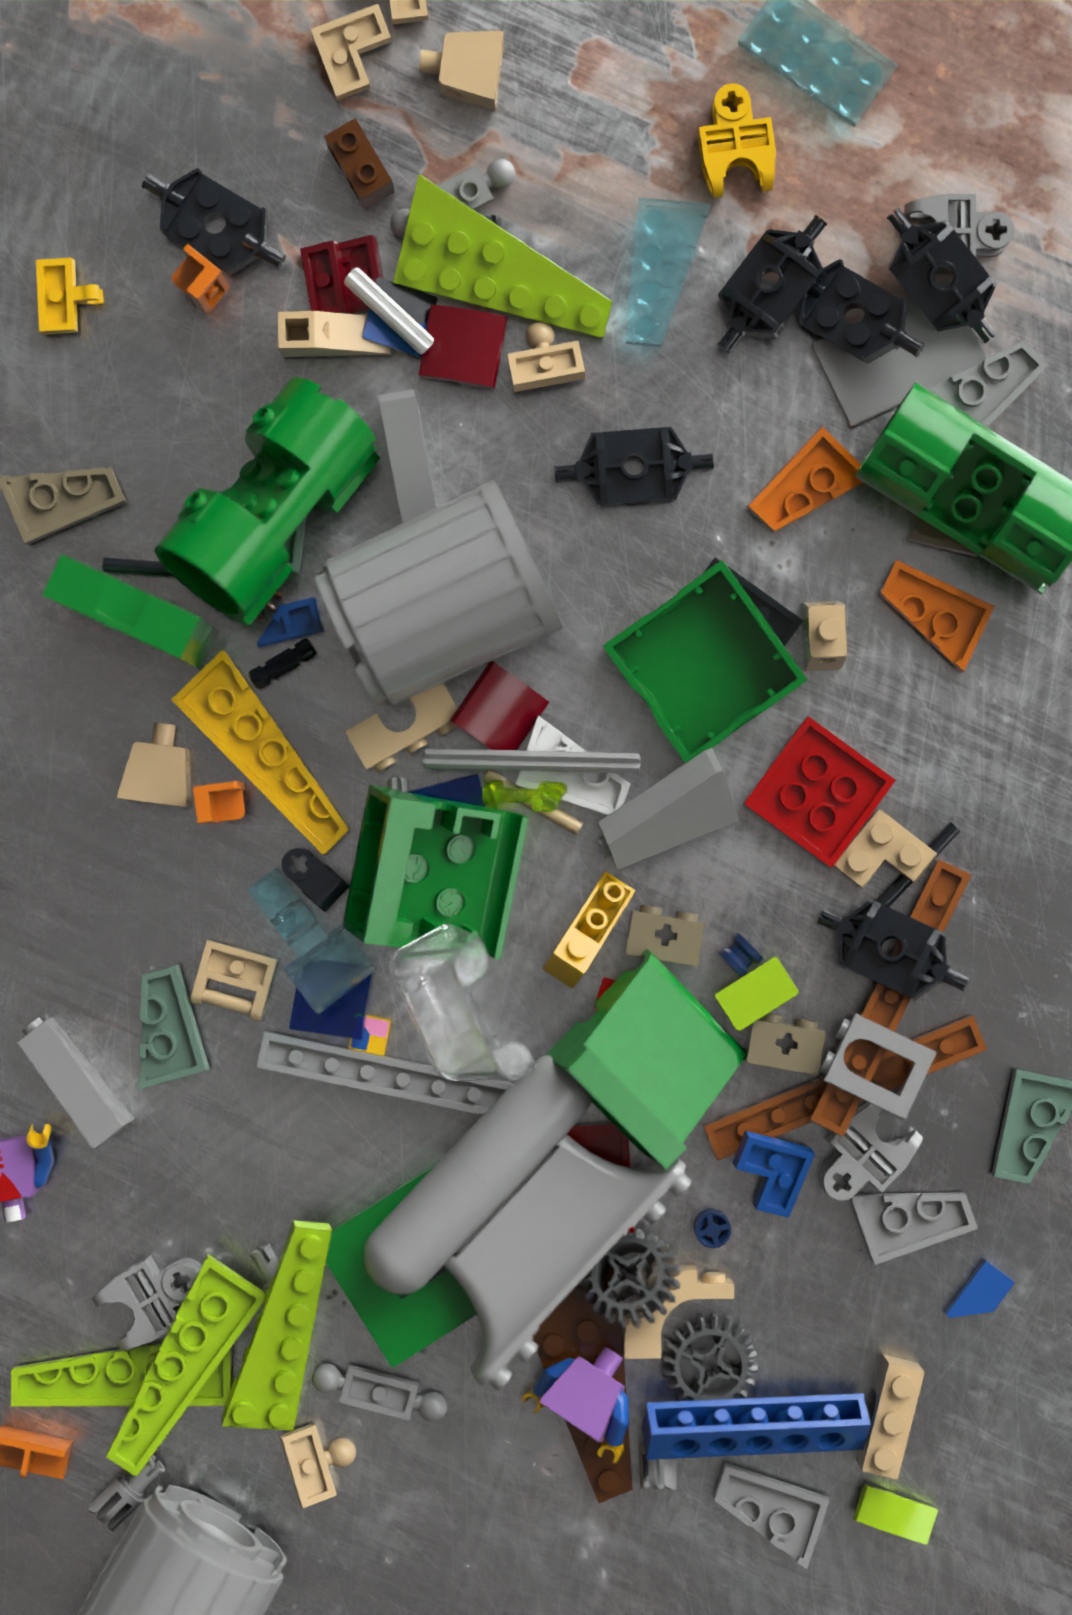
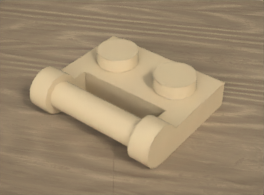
M207 940L190 1003L200 1006L202 1003H207L249 1015L250 1020L261 1022L278 959ZM212 979L255 991L254 1002L207 989L208 980Z

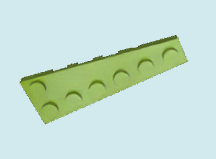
M292 1222L276 1266V1273L272 1277L266 1293V1302L261 1315H258L254 1325L255 1331L250 1345L246 1347L242 1367L237 1379H234L221 1415L222 1427L294 1431L332 1232L329 1223Z
M206 1255L106 1452V1458L135 1477L138 1476L265 1302L267 1296L264 1291L211 1255Z
M162 1342L140 1345L124 1351L116 1349L13 1367L11 1369V1407L130 1406ZM232 1347L189 1406H225L232 1388Z

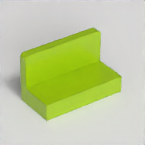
M775 956L714 996L735 1029L742 1031L796 997L799 991Z

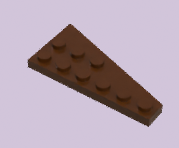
M612 1266L608 1269L605 1277V1291L610 1287L608 1283L614 1277L615 1272ZM584 1276L538 1326L539 1329L532 1336L533 1341L538 1345L537 1353L545 1370L566 1358L576 1360L579 1356L594 1365L604 1347H607L623 1358L612 1378L625 1386L624 1392L626 1393L622 1328L618 1325L617 1319L612 1324H609L604 1320V1314L598 1316L593 1311L594 1304H589L585 1299V1295L589 1291L584 1290L581 1284L583 1280L589 1278ZM565 1420L598 1503L633 1490L629 1427L623 1440L624 1451L617 1463H613L615 1458L613 1451L606 1449L602 1457H599L598 1450L602 1443Z

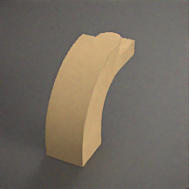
M695 1264L680 1265L681 1274L674 1277L680 1282V1289L670 1290L676 1300L675 1303L667 1301L663 1303L667 1310L666 1315L660 1314L657 1310L652 1313L655 1317L654 1323H649L643 1317L641 1327L635 1328L630 1319L626 1328L623 1329L624 1359H661L662 1326L671 1310L688 1300L734 1299V1283L732 1278H725V1273L707 1272L703 1274V1278H697ZM658 1275L647 1282L651 1290L657 1281ZM635 1296L632 1300V1303L639 1301L642 1298L639 1296Z

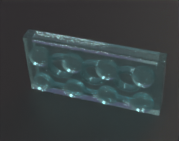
M767 0L739 38L737 44L854 128L898 67V64L808 0Z

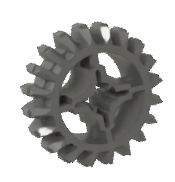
M636 1228L631 1237L627 1230L585 1275L589 1277L581 1283L584 1290L589 1291L585 1295V1299L589 1304H594L593 1311L598 1316L604 1314V1320L607 1323L612 1324L617 1319L618 1325L621 1328H626L631 1319L635 1328H640L643 1317L649 1323H654L655 1317L652 1313L658 1310L660 1314L666 1315L667 1310L663 1305L665 1301L675 1303L676 1298L670 1290L680 1289V1282L674 1277L681 1274V1269L678 1265L673 1264L677 1260L675 1253L668 1251L669 1245L665 1240L657 1242L658 1237L655 1233L650 1232L644 1236L643 1230ZM629 1253H644L643 1255L638 1254L629 1260L621 1258ZM657 1264L658 1277L651 1290L647 1282L650 1275L654 1272L652 1268ZM612 1266L615 1272L614 1277L608 1283L610 1287L605 1291V1277L608 1269ZM621 1269H624L628 1274L631 1273L633 1276H637L636 1280L641 1287H638L633 1281L625 1279L626 1276ZM634 1295L642 1298L633 1303H618L619 1300L624 1301Z
M698 1313L696 1315L697 1325L692 1326L690 1320L685 1318L683 1319L686 1329L684 1333L676 1327L671 1330L677 1342L670 1339L664 1341V1346L672 1351V1353L661 1354V1362L671 1365L662 1368L661 1373L663 1377H673L666 1383V1387L669 1391L679 1388L675 1395L677 1401H683L687 1396H689L688 1401L735 1399L733 1395L736 1393L742 1398L748 1396L746 1389L742 1385H755V1379L747 1373L759 1371V1365L749 1361L758 1357L759 1354L757 1349L748 1348L754 1342L751 1335L741 1337L745 1330L742 1324H738L730 1330L732 1325L731 1317L726 1316L722 1324L719 1325L717 1313H711L710 1323H705L702 1313ZM715 1335V1338H712L705 1347L697 1348L692 1345L688 1347L693 1340L699 1337ZM726 1339L739 1352L738 1369L732 1367L730 1362L722 1358ZM681 1356L697 1367L694 1385L688 1383L680 1372ZM708 1356H714L718 1365L715 1368L711 1366L710 1370H705L703 1358L706 1357L709 1360ZM715 1378L727 1380L731 1378L730 1382L718 1389L704 1390L708 1388L711 1381Z

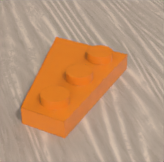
M820 427L746 507L771 532H774L824 503L846 493V491L864 483L855 477L861 464L824 427Z
M898 560L894 561L879 593L961 673L965 671L995 607Z

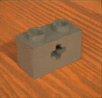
M641 905L640 911L631 910L625 954L644 957L641 953L647 949L658 960L698 967L705 923L697 922L698 914L676 911L675 918L661 915L662 908ZM664 924H668L669 931L675 933L674 939H668L666 945H661V939L655 936V931L662 930Z
M769 1013L749 1026L745 1047L746 1056L744 1058L746 1063L819 1076L826 1032L817 1029L818 1022L796 1019L795 1025L781 1022L782 1016ZM785 1033H788V1038L794 1041V1045L787 1046L785 1052H782V1048L776 1044V1039H783Z

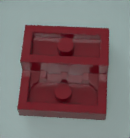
M371 234L340 243L331 240L300 248L311 311L355 315L369 312V307L344 284V280L356 267L362 270L375 284L378 277L384 279L376 236Z
M431 304L426 331L434 338V342L422 354L418 375L424 379L457 382L462 386L495 389L508 318L483 311Z
M490 661L450 721L491 750H517L536 723L538 715L540 716L549 704V701L497 663Z

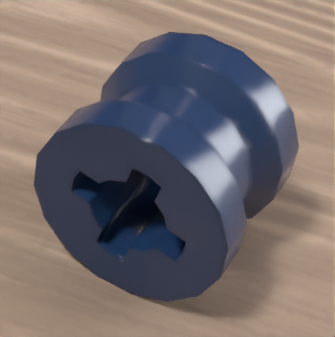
M739 933L733 937V943L728 948H722L718 952L719 956L741 978L748 974V968L752 964H759L764 959Z
M706 1208L695 1217L693 1223L694 1232L698 1241L703 1246L719 1248L726 1244L731 1235V1225L721 1210Z

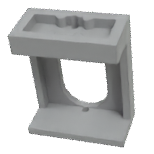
M854 1014L851 1020L844 1018L835 1036L836 1039L841 1040L835 1054L828 1051L819 1070L825 1073L822 1082L838 1087L889 1112L888 1114L900 1120H905L937 1052L858 1014ZM859 1039L868 1040L912 1061L897 1095L848 1070L844 1063V1052L849 1043Z

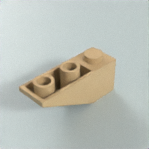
M321 311L278 312V349L282 357L391 355V347L363 338L367 320L366 315Z

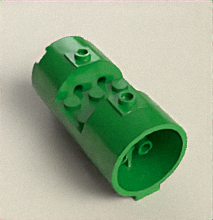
M292 377L271 404L267 403L266 406L261 407L255 412L252 417L253 422L245 430L246 445L255 458L248 461L239 472L240 477L233 486L224 490L221 494L204 488H199L191 493L184 502V508L177 515L178 520L154 548L155 554L162 565L188 590L213 608L224 613L231 621L250 626L293 571V568L288 564L290 557L284 547V543L314 505L318 509L338 513L380 460L379 455L375 452L377 448L372 445L376 437L365 421L340 398L335 401L325 394H320L321 386L305 378Z
M915 382L870 449L855 477L1042 595L1046 590L1045 584L1051 587L1053 583H1056L1072 561V480Z

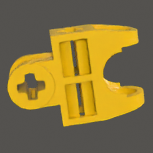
M726 84L717 91L712 106L713 125L699 127L697 133L701 169L710 195L713 199L724 197V177H726L728 170L736 166L748 168L754 174L755 180H759L762 192L772 191L776 149L771 117L753 119L751 99L748 91L739 84ZM726 101H732V105L737 107L736 112H730V108L725 106Z

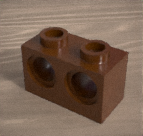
M356 118L324 136L330 154L363 210L395 192L391 177Z

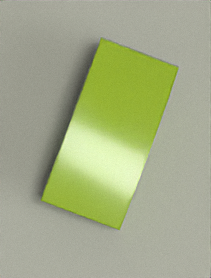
M864 1484L853 1520L927 1545L938 1509L901 1497L893 1492Z

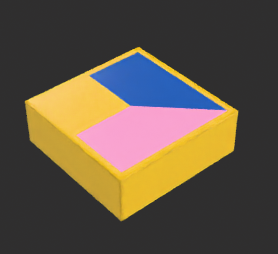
M356 1012L348 1049L384 1056L392 1020Z

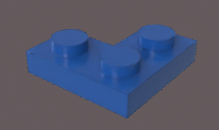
M745 1130L732 1163L737 1170L763 1176L752 1202L756 1210L789 1218L815 1153L811 1147Z

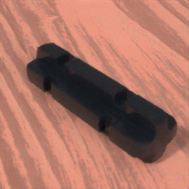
M306 638L294 644L295 648H288L264 662L265 666L261 667L259 665L249 671L248 675L253 685L257 689H261L271 683L270 679L274 678L276 680L299 666L300 661L306 662L314 657L316 650L310 640Z

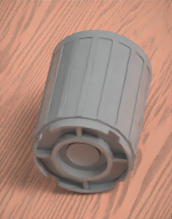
M495 480L487 482L466 494L325 561L327 566L314 571L318 575L315 577L342 643L345 649L348 648L356 664L355 669L377 706L391 701L393 705L563 629Z
M169 1485L165 1493H160L163 1487L158 1486L152 1495L146 1499L144 1498L76 1614L264 1615L284 1578L281 1570L286 1563V1557L282 1549L270 1536L260 1528H256L253 1534L239 1523L242 1515L227 1506L195 1491L174 1485Z

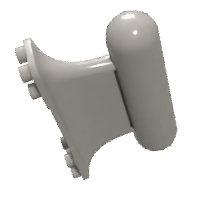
M550 1055L542 1056L534 1061L372 1232L363 1250V1263L366 1273L377 1286L390 1293L400 1295L414 1293L423 1287L442 1266L456 1278L470 1298L481 1325L482 1344L470 1368L472 1375L481 1386L489 1382L496 1390L501 1389L512 1375L507 1369L508 1361L515 1355L522 1362H525L534 1354L538 1345L533 1341L532 1336L539 1329L538 1326L630 1227H634L642 1217L650 1224L655 1223L666 1210L658 1200L667 1190L676 1197L680 1196L691 1183V1180L683 1173L686 1165L679 1158L667 1170L657 1163L642 1168L621 1166L591 1153L567 1135L568 1131L588 1110L592 1102V1095L569 1072L558 1066Z

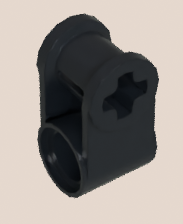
M304 848L291 849L282 859L281 866L285 875L325 913L350 887L328 865H324L310 851ZM293 855L297 858L302 855L306 856L305 866L308 869L305 873L299 870L294 874L290 870L293 865L290 858Z

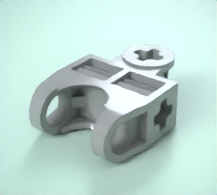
M941 194L917 199L904 205V216L909 219H919V223L929 224L943 220L948 221L975 257H994L1001 254L1014 236V224L1008 215L1002 212H976V194ZM990 228L994 229L995 235H1000L997 241L993 240L992 234L987 233ZM941 266L934 274L953 275V271L948 266Z
M865 1102L857 1108L845 1132L861 1150L859 1151L845 1136L841 1137L831 1132L825 1140L838 1152L822 1167L819 1173L820 1186L830 1197L839 1201L849 1200L854 1197L868 1181L883 1193L908 1166L918 1150L923 1137L916 1130H912L902 1140L898 1138L892 1142H882L877 1136L876 1124L880 1119L878 1114L883 1109ZM869 1157L885 1171L884 1174L868 1159ZM838 1173L841 1176L845 1174L843 1179L846 1185L844 1187L834 1186L836 1183L832 1178L834 1174Z
M152 1255L119 1273L91 1298L96 1307L108 1301L109 1304L115 1302L126 1304L132 1310L134 1315L132 1328L126 1335L116 1341L121 1351L152 1342L167 1333L180 1304L183 1302L201 1266L198 1261L192 1258H182L160 1270ZM188 1274L191 1279L188 1284L185 1282L179 1284L177 1282L179 1275L186 1276Z

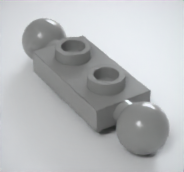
M496 159L489 164L487 172L483 175L478 165L437 186L474 209L493 199L489 190L490 187L494 186L502 189L510 186L515 178V169L509 161ZM399 209L391 217V229L400 238H404L410 209Z
M322 1364L314 1370L312 1375V1383L319 1392L331 1393L336 1389L342 1390L339 1403L409 1422L412 1410H417L420 1416L429 1422L440 1420L447 1410L446 1401L439 1393L429 1392L423 1396L417 1395L420 1383L349 1364L347 1374L344 1376L340 1374V1371L334 1365Z

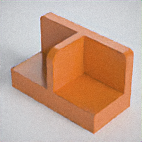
M187 244L183 248L187 257L173 273L171 279L176 287L193 300L196 307L208 315L230 289V286L220 269Z
M232 781L193 786L197 823L214 824L243 818L245 816L243 791L246 790L245 783Z
M2 1425L0 1427V1466L20 1470V1477L26 1478L29 1473H35L63 1480L66 1477L74 1440Z

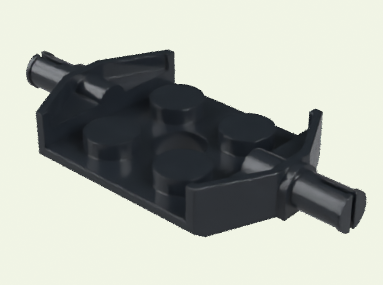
M199 168L167 185L151 176V174L145 177L147 181H143L142 188L160 197V231L163 235L183 247L189 244L212 264L230 275L256 259L260 261L261 258L277 267V269L281 268V262L284 263L286 255L270 247L266 242L268 222L266 208L262 207L261 209L202 174ZM213 216H220L225 220L224 229L216 234L208 232L206 230L208 219Z
M899 208L895 209L893 213L901 224L891 213L886 219L890 221L900 234V239L887 267L888 270L893 273L932 323L936 331L969 326L975 330L984 344L990 341L982 328L991 338L997 334L984 319V311L996 287L995 281L948 221L943 220L915 226L910 224ZM941 266H948L953 271V280L946 287H938L933 278L935 271Z
M815 215L803 232L800 230L797 233L772 229L766 230L718 293L730 320L728 323L730 326L729 330L720 342L717 343L725 352L730 353L739 339L745 335L778 339L777 331L819 276H826L813 247L815 239L827 226V223L822 218L820 219L819 216ZM770 272L777 273L779 281L774 288L764 289L760 286L761 279L765 274Z
M841 259L823 268L826 276L822 277L820 275L801 300L799 321L802 326L866 364L871 363L893 349L898 350L899 347L911 353L914 357H918L925 346V343L916 340L905 331L908 309L907 297L898 298L845 267ZM853 308L861 309L865 314L860 322L852 324L844 319L845 314Z
M672 427L591 433L580 460L576 461L575 465H555L554 473L555 481L570 479L580 481L596 507L609 504L672 500L673 502L677 500L688 472L697 469H714L713 453L691 455V452L686 451ZM629 456H639L644 461V470L637 475L628 473L624 468L626 458Z
M868 901L848 917L843 916V918H840L823 910L821 912L822 917L819 916L817 924L825 926L839 935V961L842 968H848L909 997L913 1002L940 983L949 984L964 992L966 985L970 981V977L951 970L950 965L947 964V942L944 932L877 901ZM897 939L902 943L903 948L898 956L887 957L882 953V945L886 940Z

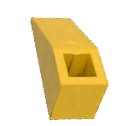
M605 871L542 969L573 989L588 969L636 890Z

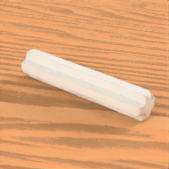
M356 267L346 276L344 284L415 351L423 354L431 347L434 338L362 270Z

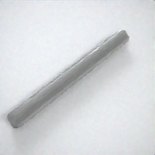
M429 748L423 751V767L433 769L638 773L641 765V757L638 753Z

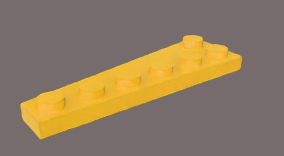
M221 650L171 699L323 856L350 831L224 650Z

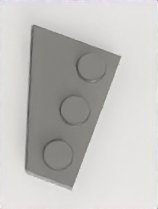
M1022 340L927 389L988 428L1049 364L1025 340Z
M964 1192L856 1194L851 1198L874 1265L978 1229Z
M724 1462L714 1492V1501L748 1527H752L768 1539L771 1544L779 1550H783L807 1570L830 1501L829 1497Z

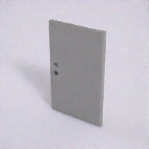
M947 278L936 285L938 287H946L950 282ZM910 296L907 298L908 309L905 331L911 337L925 343L918 357H914V355L899 347L898 350L893 349L871 363L866 364L824 338L812 343L811 347L844 412L848 426L852 429L898 407L915 382L925 388H929L962 370L964 371L984 361L987 357L973 329L969 326H963L945 331H936L932 323Z

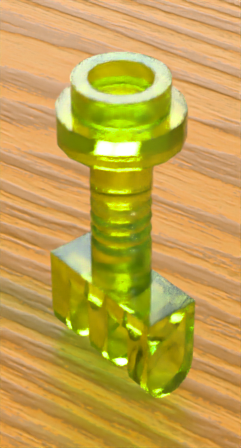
M492 780L491 783L484 785L482 799L483 803L489 805L492 809H501L504 802L531 803L533 812H553L566 794L567 786L562 782L542 781L537 789L504 788L501 780Z

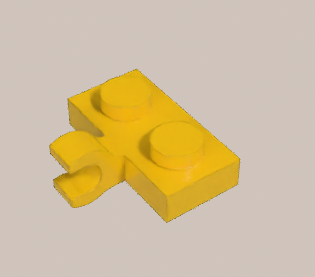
M71 257L36 260L39 332L42 335L78 333L77 304H104L103 289H99L97 284L76 286L75 260Z

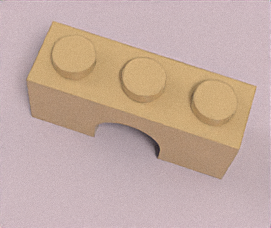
M444 683L410 697L416 710V718L412 726L405 731L394 732L388 730L377 713L345 731L366 770L369 771L375 768L377 773L396 763L394 756L407 750L410 755L428 745L425 738L438 732L440 737L458 728V726L450 721L458 708Z
M883 1354L874 1387L876 1403L870 1423L871 1426L864 1449L858 1451L856 1459L862 1471L898 1480L925 1374L918 1363Z

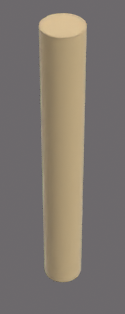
M488 770L482 782L574 835H577L583 825V822L524 788L515 785V783L492 770Z

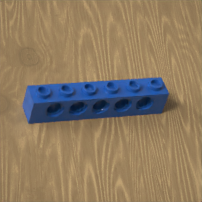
M859 1393L646 1403L641 1429L646 1460L863 1450L871 1424L864 1394Z

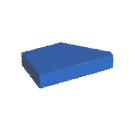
M312 597L279 605L277 612L273 615L263 635L257 641L258 648L261 649L324 633L316 598Z
M983 1259L944 1313L949 1318L994 1312L1015 1282Z

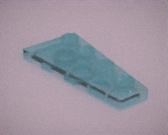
M639 197L625 344L662 347L711 204Z

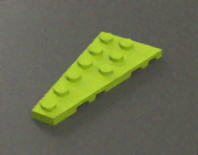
M418 174L393 283L604 338L613 303L612 300L579 278L571 275L482 214L465 205L423 175Z

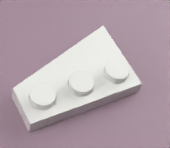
M538 715L526 751L587 752ZM520 770L515 784L610 815L624 805L630 787L628 781L617 773Z

